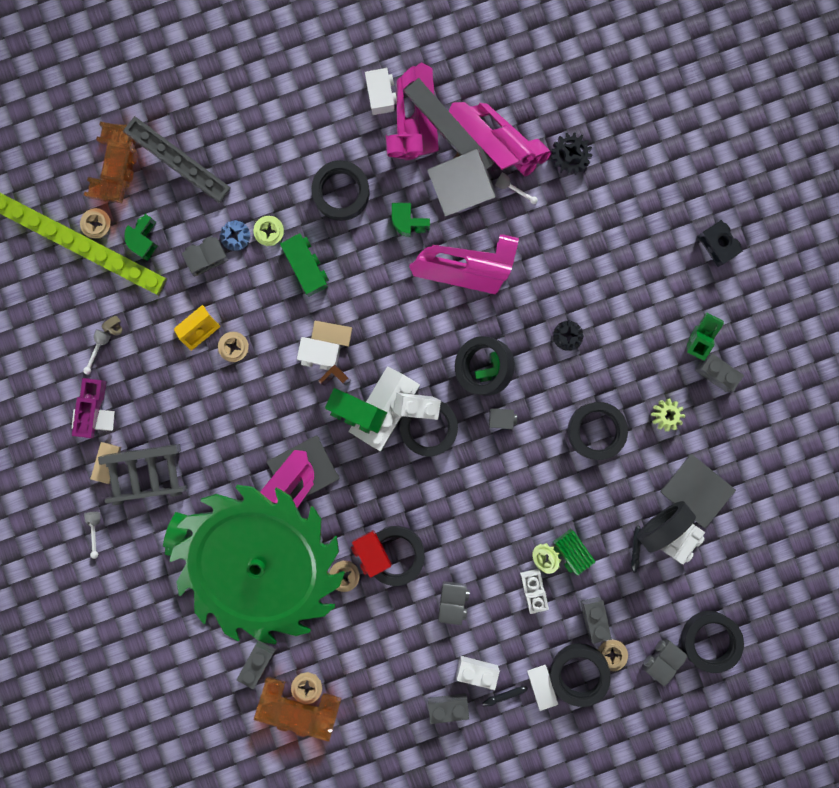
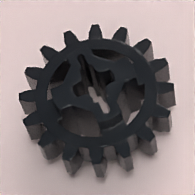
M575 132L572 137L566 133L564 138L559 136L558 142H554V149L551 150V154L554 156H552L551 161H556L555 168L561 167L560 173L566 170L567 175L571 171L577 175L578 169L583 172L585 166L590 164L588 159H591L593 154L588 152L592 150V147H587L589 140L583 141V135L577 138Z

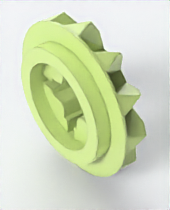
M264 216L255 223L253 233L260 244L275 246L281 241L284 235V228L281 221L276 217ZM271 226V229L276 233H271L267 237V234L261 230H268V227Z
M546 543L539 544L534 548L532 556L538 569L544 573L551 574L560 568L559 563L561 559L558 558L559 553L554 551V546L549 547ZM548 554V555H549V558H548L549 561L545 562V561H546V555Z

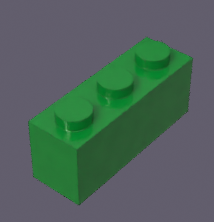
M299 233L280 243L308 297L328 287L326 282L329 279L325 271H320L317 266L321 263L316 254H311L309 248L312 246L307 237L303 238Z
M336 388L333 389L324 408L331 411L330 416L339 420L343 417L345 418L344 422L353 427L358 424L360 425L359 430L368 434L370 431L378 434L388 413Z

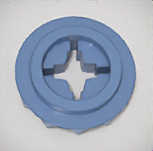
M234 220L227 222L221 227L219 236L221 243L227 249L238 251L248 245L250 231L243 222ZM231 229L236 233H240L237 235L239 242L234 238L230 239V236H232Z

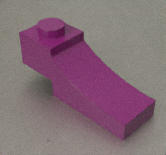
M82 378L80 397H77L72 436L94 438L97 417L105 397L107 381Z

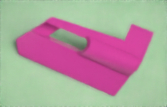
M422 62L416 67L413 66L397 80V134L386 135L387 156L413 160L419 156L439 151L437 129L416 105L414 114L409 118L405 117L403 90L409 84L419 78L434 94L433 70Z
M465 102L452 103L449 109L452 116L501 170L514 165L524 176H528L535 170L537 164H543L551 155V151L539 139L528 141L487 103L468 106ZM490 115L501 128L492 130L480 117Z
M500 234L495 253L432 245L425 248L409 267L415 277L496 294L511 273L519 238ZM439 253L465 258L467 263L435 256Z
M294 450L260 493L271 502L277 503L275 488H279L290 495L300 481L303 480V488L293 499L298 508L314 485V470L308 461L307 452Z

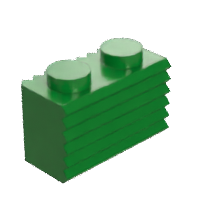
M569 529L552 542L555 545L554 551L559 553L558 557L562 556L566 561L564 566L570 574L574 572L576 575H579L596 563L572 529Z

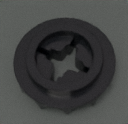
M570 320L559 323L553 332L555 344L565 351H572L578 348L584 338L583 329L578 323ZM568 330H570L571 334L576 335V337L570 338L569 343L567 337L561 335L567 333Z

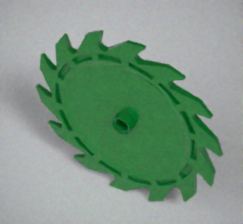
M236 485L235 488L240 492L244 500H237L218 494L201 498V502L211 506L213 512L188 515L177 525V528L192 530L193 534L174 546L169 560L172 562L183 558L186 561V565L176 581L179 596L187 588L193 589L194 610L201 622L206 624L208 613H213L224 634L236 641H239L237 628H242L258 641L269 644L277 643L270 633L271 630L293 636L310 633L311 629L300 624L299 620L324 617L334 609L335 604L322 603L320 599L340 587L345 574L344 571L334 575L328 573V569L339 553L338 539L335 536L329 544L321 542L322 519L315 508L311 506L309 517L307 519L302 518L292 497L279 488H275L277 503L271 502L254 487Z

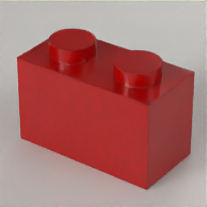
M374 530L352 541L353 546H351L355 557H360L362 561L360 567L365 575L368 574L371 578L391 567L392 564Z

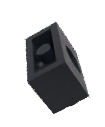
M722 220L697 236L717 267L743 252L740 242L736 238L734 239L730 233V227ZM718 239H722L724 241V247L719 245Z

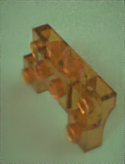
M100 121L99 125L102 127L101 136H97L96 140L100 144L107 145L100 176L101 179L88 177L87 181L90 182L89 190L84 192V196L89 199L122 204L125 189L129 187V183L132 182L134 176L132 171L133 165L137 162L138 158L137 151L134 149L136 142L123 133L127 125Z
M267 677L254 720L276 726L280 731L290 730L301 737L311 736L329 742L342 698L323 693L319 707L302 704L298 701L282 697L286 684L285 681Z

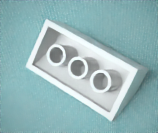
M387 366L366 401L388 412L378 434L370 431L369 434L359 430L360 425L358 424L355 427L351 426L348 432L375 449L382 451L402 417L394 412L396 393L415 395L420 384Z

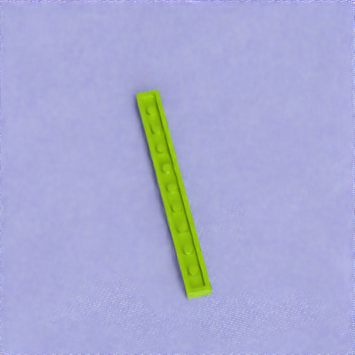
M0 193L1 215L159 296L167 281L165 277Z

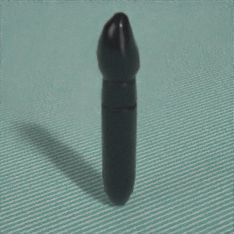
M639 525L635 527L631 560V570L633 573L637 572L640 564L641 542L637 538L641 530Z
M520 686L496 696H491L483 702V705L493 706L498 702L525 693L528 687Z

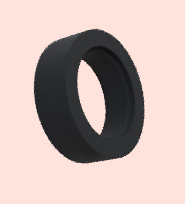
M343 160L329 162L317 171L312 181L311 190L314 202L320 212L330 219L336 221L353 219L361 214L368 204L370 190L366 175L357 165ZM347 174L357 181L359 195L352 205L346 208H335L324 200L323 186L333 175Z
M479 336L468 340L460 348L455 359V374L458 382L465 390L473 394L484 396L498 394L509 385L514 374L515 362L511 350L503 342L490 337ZM491 348L499 357V372L493 381L480 385L471 377L470 361L473 355L480 349Z
M441 401L439 412L447 420L448 431L444 440L438 445L426 447L418 444L410 433V423L413 417L402 416L400 422L401 437L406 446L414 453L428 457L437 456L447 451L454 443L458 433V422L452 409Z
M593 402L581 406L573 413L568 423L567 432L570 444L577 453L589 459L604 460L615 456L622 450L628 437V425L624 415L615 406L604 402ZM593 412L606 414L615 425L614 440L608 447L601 450H593L587 447L581 440L579 433L582 420Z
M684 501L677 502L658 513L639 531L637 538L648 552L658 551L686 532L694 523L696 515Z
M389 526L377 532L376 534L381 543L391 537H400L407 540L414 549L415 559L412 566L401 574H391L384 570L374 577L381 583L390 586H401L414 580L421 572L425 559L424 547L420 538L412 530L402 526Z
M703 611L692 616L684 625L681 633V646L683 652L688 655L689 661L699 669L709 673H722L733 668L740 660L744 650V638L738 625L730 618L719 612ZM707 624H720L729 634L730 642L726 653L714 660L701 658L696 652L694 644L697 632Z
M581 643L568 645L556 654L552 662V687L555 693L570 705L577 707L594 705L601 701L609 690V664L604 655L590 645ZM573 658H586L592 661L600 672V679L597 685L586 692L571 690L565 685L561 677V670L565 663Z

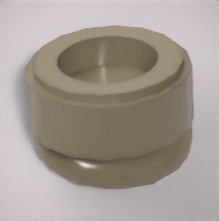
M117 316L111 317L101 326L106 333L110 332L115 336L122 333V328L119 325L121 321Z

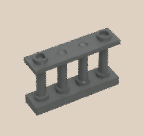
M180 444L99 456V465L106 464V467L109 469L113 496L105 499V503L112 502V505H120L124 503V500L170 494V497L182 495V492L187 489V485L179 486L174 459L176 454L181 452ZM157 456H164V459H167L171 484L169 488H159L155 463ZM145 458L148 464L152 490L140 492L136 463L137 459ZM125 461V464H128L132 493L121 495L116 466L118 462Z

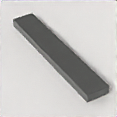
M419 78L404 90V93L460 156L479 148L486 170H489L494 165L492 159Z
M134 116L123 130V133L219 204L230 191L231 187Z

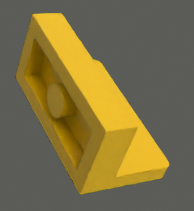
M202 305L178 324L174 331L179 340L192 351L219 329L220 325Z

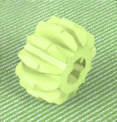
M666 399L665 402L660 400L659 406H653V409L657 411L656 413H651V416H656V419L652 421L653 424L659 423L657 428L662 429L664 427L666 432H669L670 428L677 430V425L683 424L679 418H685L684 414H680L683 407L677 408L678 402L674 401L672 403L671 399ZM667 412H670L671 415L666 419L665 415H667Z

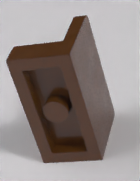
M334 364L318 382L325 386L336 376L344 385H347L351 379Z

